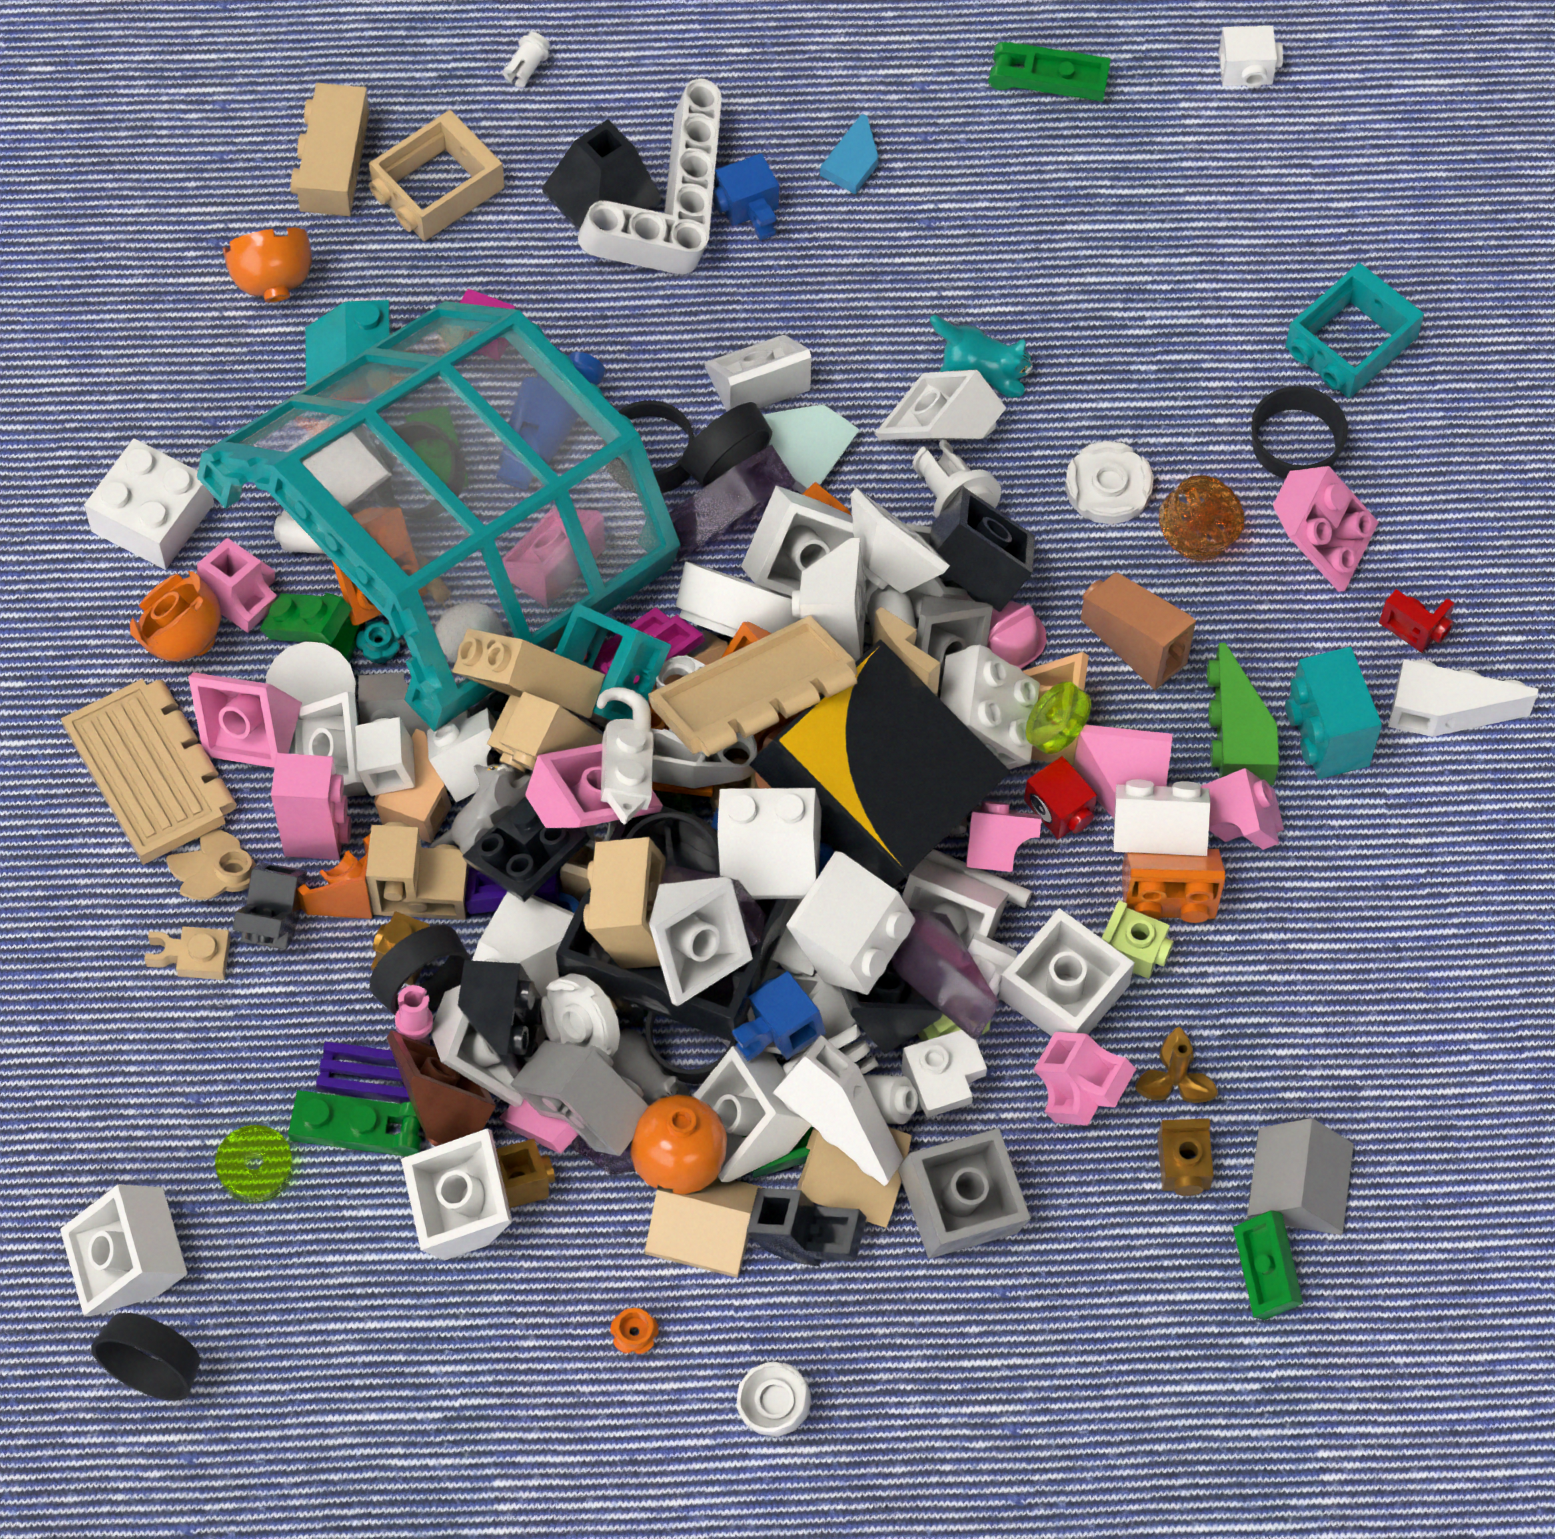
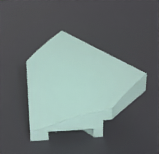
M825 405L764 414L763 416L773 432L771 440L766 446L768 462L765 464L766 471H773L802 494L813 483L816 482L819 485L822 483L859 432V429Z

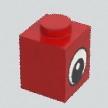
M1063 755L1027 779L1024 795L1025 803L1035 814L1041 815V821L1058 840L1070 831L1074 834L1082 831L1092 822L1097 794Z

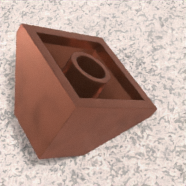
M391 1030L387 1036V1041L415 1114L425 1132V1138L432 1145L439 1146L482 1131L496 1107L488 1090L442 1063L436 1047L419 1040H413Z

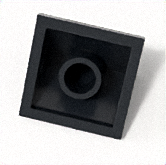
M894 953L884 973L878 978L868 995L840 987L850 1015L884 1054H887L941 1019L943 1013L919 954Z

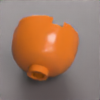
M289 227L287 228L288 236H277L274 234V229H267L231 240L229 242L230 248L223 247L225 263L231 279L238 288L249 295L264 296V300L267 303L280 302L290 298L289 291L299 287L304 282L311 268L312 253L308 232L304 229Z
M188 571L190 577L185 579L177 573L154 587L139 604V607L144 611L139 622L133 617L131 619L130 634L158 659L173 662L187 660L205 654L215 643V636L219 630L222 618L219 600L212 589L194 571Z
M676 1094L656 1100L643 1113L637 1123L634 1138L631 1142L630 1156L635 1171L648 1185L656 1189L659 1185L663 1188L673 1189L675 1194L684 1195L700 1191L716 1180L726 1157L727 1135L721 1117L709 1104L693 1096Z

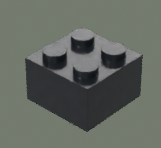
M964 486L931 525L929 545L950 565L945 573L938 577L948 582L953 580L965 588L968 595L975 602L987 603L998 612H1001L1033 573L1035 535Z

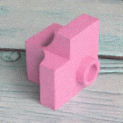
M226 538L197 563V575L217 596L221 615L247 633L269 614L271 605L278 598V595L269 588L275 582V570L229 538Z
M1244 768L1201 786V788H1209V831L1225 842L1244 836L1262 850L1279 844L1277 833L1283 831L1284 827L1275 789L1266 780H1261Z
M982 801V807L976 806L971 811L966 867L1013 872L1014 855L1020 844L1030 838H1040L1041 815L1018 813L1017 810H1009L1010 804Z
M1055 1032L1033 1070L1047 1087L1048 1103L1044 1112L1055 1123L1088 1126L1098 1106L1116 1107L1136 1068L1126 1057L1114 1055L1100 1047L1088 1034Z

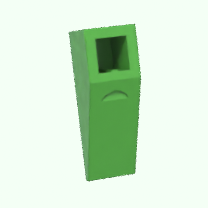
M1219 643L1215 660H1208L1207 686L1215 687L1216 699L1209 701V727H1217V740H1211L1210 765L1211 767H1218L1219 778L1246 768L1261 780H1266L1269 785H1274L1279 767L1277 723L1227 644Z

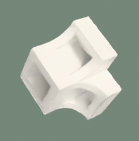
M488 708L473 716L466 710L435 732L431 728L427 730L429 761L456 803L477 792L479 782L474 772L475 765L478 764L485 767L495 765V761L489 753L492 747L487 745V742L497 722Z
M971 1027L903 1048L901 1070L903 1076L911 1081L917 1091V1111L924 1110L926 1117L929 1118L972 1104L973 1096L968 1084L986 1076L987 1067Z

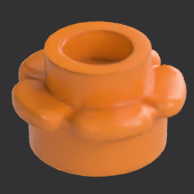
M629 1308L613 1319L610 1332L614 1335L613 1344L619 1351L626 1354L631 1352L643 1354L654 1346L653 1339L658 1336L659 1329L656 1320L645 1310ZM636 1328L639 1330V1333L636 1336H632L630 1330Z

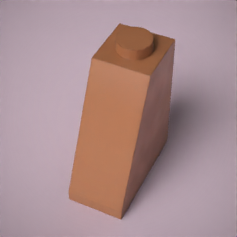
M1115 572L1104 582L1102 580L1095 581L1085 591L1082 597L1083 606L1080 620L1154 690L1187 665L1196 620L1189 614L1118 572Z

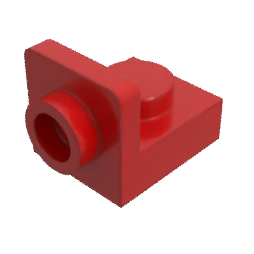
M1395 589L1385 601L1379 624L1423 653L1433 641L1438 644L1441 643L1452 629L1454 621L1450 617L1455 603L1447 598L1432 614L1426 610L1419 600L1407 597Z

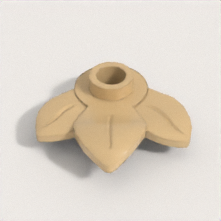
M214 829L200 836L199 851L173 854L166 858L167 865L173 876L184 882L180 888V895L196 900L211 899L224 891L238 892L249 888L252 868L256 866L251 856L241 849L239 840L219 829Z

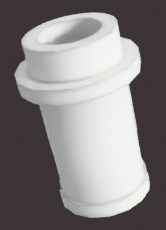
M530 32L528 36H522L519 40L520 48L508 66L502 71L503 76L510 83H512L517 75L518 80L515 83L517 87H525L540 61H546L549 57V42L542 35L535 32Z

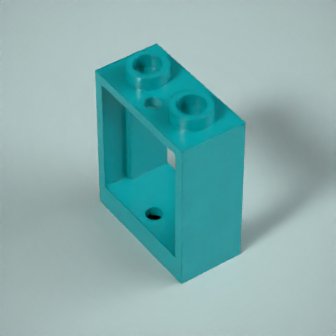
M1359 262L1290 323L1285 347L1295 360L1302 364H1307L1322 377L1323 381L1330 388L1339 390L1350 399L1418 338L1424 313ZM1349 303H1352L1391 335L1355 368L1314 335Z
M576 603L555 650V654L592 669L608 630L623 636L598 696L607 689L623 687L634 690L648 701V694L651 693L655 685L656 678L672 645ZM639 675L638 683L634 684L635 677ZM596 700L593 709L594 713L612 721L616 719L633 720V710L626 703L613 700L607 702L606 706L600 709L596 705Z

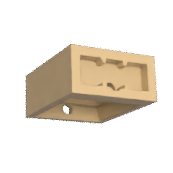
M448 110L369 163L371 174L369 187L374 197L381 204L387 202L395 211L396 217L403 228L408 232L413 230L424 242L505 188L503 163L451 110ZM446 150L472 177L422 210L396 182Z
M467 628L464 639L458 648L457 660L452 671L509 696L512 694L521 697L524 691L558 704L573 715L591 718L605 674L525 640Z

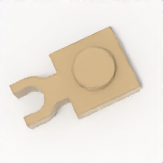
M182 927L181 939H172L166 933L149 931L148 939L150 945H161L165 949L159 954L145 953L147 967L163 968L171 963L177 964L176 971L178 977L225 980L231 941L229 930Z

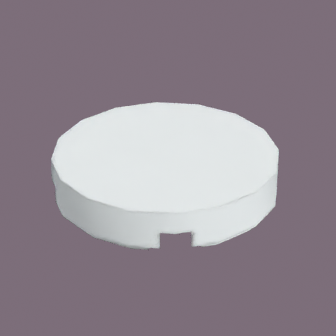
M1103 441L1086 446L1074 460H1071L1067 469L1065 490L1070 504L1080 515L1098 523L1117 524L1129 521L1143 512L1151 499L1154 477L1149 462L1143 456L1140 457L1134 453L1132 447L1124 443Z
M306 641L289 646L275 657L266 674L267 684L275 686L302 702L301 707L347 691L354 692L356 695L357 683L351 665L338 650L324 643Z
M574 973L549 983L546 988L548 990L547 996L542 998L540 1009L543 1026L549 1040L563 1044L569 1041L585 1048L596 1046L612 1058L618 1050L620 1030L614 1008L602 989L586 976Z

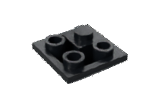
M609 119L573 142L542 187V191L578 231H580L589 208L599 201H610L647 210H653L662 204V198L635 146Z
M525 796L462 857L466 863L522 902H525L590 840V837L581 828H546Z
M464 960L457 1006L501 1064L515 1079L539 1048L538 1043L534 1042L536 1026L543 1024L540 1010L543 997H541L534 981L530 980L520 963Z

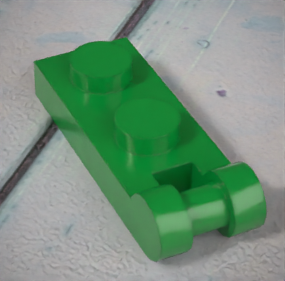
M999 42L996 44L993 54V61L996 65L990 70L988 83L997 90H1008L1014 87L1103 102L1111 58L1013 42ZM1015 64H1022L1024 65V68L1012 66H1014Z
M297 1090L288 1131L290 1141L404 1157L421 1152L423 1142L422 1138L419 1137L421 1124L411 1102L397 1104ZM389 1124H401L400 1133L395 1135L388 1134Z

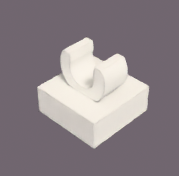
M974 932L955 970L954 978L960 979L964 976L975 988L996 997L1000 990L1001 976L1016 959L1017 951Z

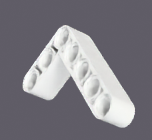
M706 79L690 81L675 110L665 213L610 201L594 203L589 208L578 234V243L586 253L596 257L675 274H688L696 268L707 246L710 232L722 100L721 92L713 82Z

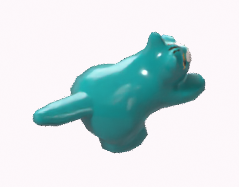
M937 315L930 317V323L935 332L946 339L944 364L939 372L978 370L986 382L990 383L1002 395L1008 398H1019L1024 394L1025 387L1018 379L1028 375L1033 367L1031 356L1025 350L1026 341L1024 339L1019 340L1017 343L1006 345L987 336L977 326L967 324L954 326Z

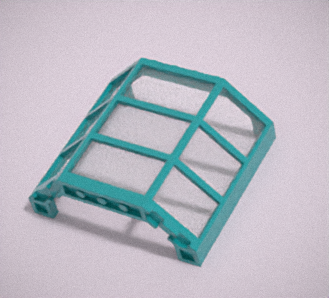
M449 301L442 302L202 452L196 477L225 509L240 500L243 484L247 482L255 483L256 488L259 490L268 491L389 620L394 635L398 637L404 635L412 655L411 658L405 661L412 677L404 700L434 732L495 691L490 687L452 672L457 660L458 648L464 639L467 628L522 639L552 651L557 648L576 603L606 614L671 569L680 547L679 539L640 434L635 430L632 422L625 415L620 414L605 399L602 391L596 385L590 383L575 368L572 360L566 354L560 353L545 337L542 329L537 324L530 322L520 310Z

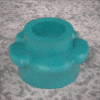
M376 620L367 623L365 630L358 633L356 643L358 649L362 650L363 656L367 660L380 664L394 658L400 648L398 640H400L401 636L394 635L390 624L386 625L383 621ZM380 637L383 641L376 643L375 639Z

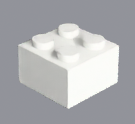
M133 438L84 506L91 532L166 570L214 505L213 495L196 478L197 470Z
M1059 908L1003 972L999 998L1050 1036H1053L1055 1032L1089 1034L1130 986L1134 962Z

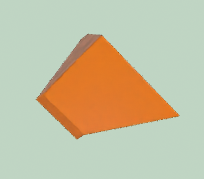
M370 834L363 838L366 855L359 861L348 850L336 867L329 871L322 869L319 872L328 882L326 886L309 889L304 883L297 888L301 909L307 915L372 919L373 911L366 880Z

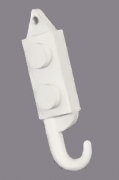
M613 687L603 691L598 696L597 707L603 709L607 702L613 700L624 702L632 708L633 720L616 719L608 722L602 741L601 801L609 803L621 822L626 824L641 809H648L652 797L653 732H651V709L649 703L641 694L631 689Z

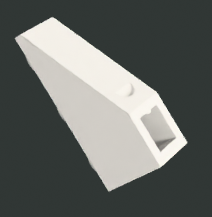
M1404 659L1397 680L1388 727L1434 737L1530 716L1538 689L1528 687L1516 680L1501 681L1483 677L1471 670L1455 671L1437 667L1434 663L1426 660L1410 661Z
M820 1035L791 1068L773 1093L783 1101L784 1105L791 1112L800 1115L817 1129L828 1143L837 1146L854 1160L865 1174L874 1177L885 1186L904 1159L858 1065Z

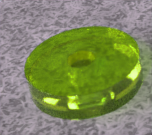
M1068 681L1061 682L1050 688L1038 700L1029 715L1025 730L1028 742L1045 754H1055L1069 746L1080 734L1088 720L1091 709L1089 695L1074 683Z
M248 1125L234 1130L221 1142L215 1156V1168L221 1186L227 1194L241 1202L262 1203L278 1196L287 1187L292 1178L294 1162L290 1146L279 1132L267 1126ZM252 1159L263 1161L262 1165L257 1169L246 1167L247 1163Z

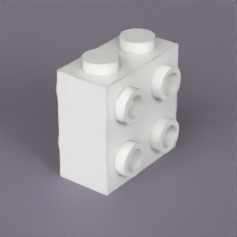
M980 644L972 645L965 650L947 655L940 700L1009 770L1030 763L1040 683L1022 672L1019 667L1011 665L995 655L991 649Z

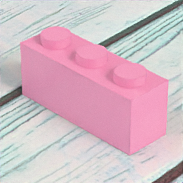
M276 754L271 798L285 857L340 860L341 845L349 844L351 816H347L348 800L347 796L343 795L344 777L343 775L336 774L332 756Z

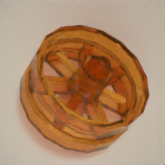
M1206 475L1190 476L1165 497L1159 508V524L1163 536L1177 552L1186 558L1197 561L1213 560L1239 538L1244 529V511L1240 500L1231 488L1220 480ZM1185 494L1189 505L1179 501V495ZM1216 524H1223L1224 532ZM1207 533L1216 541V543L1207 541Z

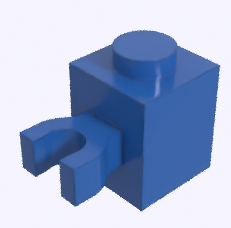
M760 153L716 169L715 188H713L712 199L716 210L719 213L725 212L732 227L751 220L760 241L776 235V230L772 223L776 222V215L773 211L779 209V183L763 154Z
M788 971L776 979L773 978L763 982L755 993L748 996L755 1020L746 1022L732 1031L734 1038L738 1042L736 1044L737 1049L747 1062L758 1056L771 1042L776 1045L786 1059H789L815 1042L820 1035L824 1036L826 1034L819 1009Z

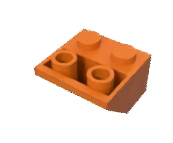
M1208 849L1207 856L1125 852L1122 864L1123 902L1127 903V908L1156 920L1161 918H1181L1185 922L1200 923L1207 919H1216L1225 882V869L1219 849Z

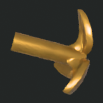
M1180 1027L1175 1028L1166 1037L1160 1050V1060L1168 1071L1162 1072L1150 1069L1144 1072L1135 1084L1136 1091L1151 1100L1167 1099L1173 1085L1178 1086L1182 1099L1187 1102H1206L1218 1095L1215 1083L1203 1073L1187 1074L1188 1066L1194 1060V1054L1187 1034Z

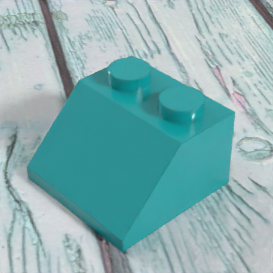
M389 299L345 301L305 327L306 387L393 334ZM390 365L336 400L355 403L369 402L394 386L393 365Z

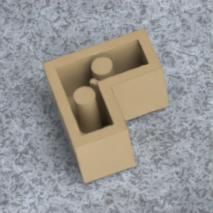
M523 691L521 697L510 695L487 745L502 754L499 760L500 763L507 764L513 770L525 773L526 768L533 771L538 755L601 744L603 736L562 706Z
M388 822L384 825H371L366 880L373 915L393 916L394 912L397 911L410 917L466 920L465 894L470 865L464 861L460 849L448 844L437 845L434 848H422L419 828L410 827L406 823Z
M649 837L595 842L594 860L590 861L588 865V880L591 886L590 903L586 904L584 908L585 928L621 969L661 966L649 922L658 887L660 884H664L666 858Z

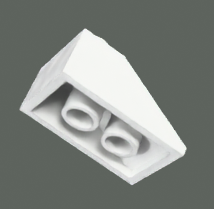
M775 486L741 567L756 585L792 596L793 590H800L803 570L850 538H854L852 515L811 497ZM864 576L868 604L871 594L879 587ZM866 612V622H869L868 612Z

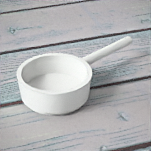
M685 561L676 601V607L682 609L679 615L680 618L730 637L735 636L743 622H751L770 633H774L801 620V618H793L791 596ZM865 624L864 642L872 644L870 625Z

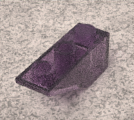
M772 445L734 466L669 512L680 542V547L675 557L677 561L765 510L775 486L788 490L793 488L796 481Z
M908 908L916 921L911 927L908 936L902 941L891 958L892 966L902 978L972 1039L978 1040L988 1021L993 1017L999 1001L947 914Z

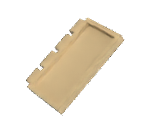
M809 615L649 693L648 696L652 709L694 755L703 751L709 757L737 743V733H740L744 738H748L778 723L779 717L777 713L779 712L785 718H788L819 703L820 696L818 693L820 692L826 698H829L857 684L855 675L858 673L854 659Z
M141 679L61 718L66 733L142 865L226 824L224 815L232 812L237 806L223 780L217 778L218 771L203 746L197 744L198 738L181 710H177L178 704L163 680H156L146 685L144 680Z

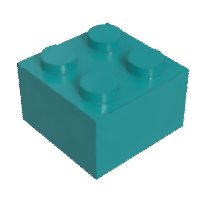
M1352 647L1299 659L1295 678H1292L1290 682L1291 693L1289 699L1285 701V710L1292 726L1297 725L1302 737L1300 748L1305 763L1313 765L1318 780L1369 767L1382 723Z

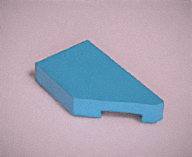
M862 113L820 166V176L855 195L878 166V153L868 117Z

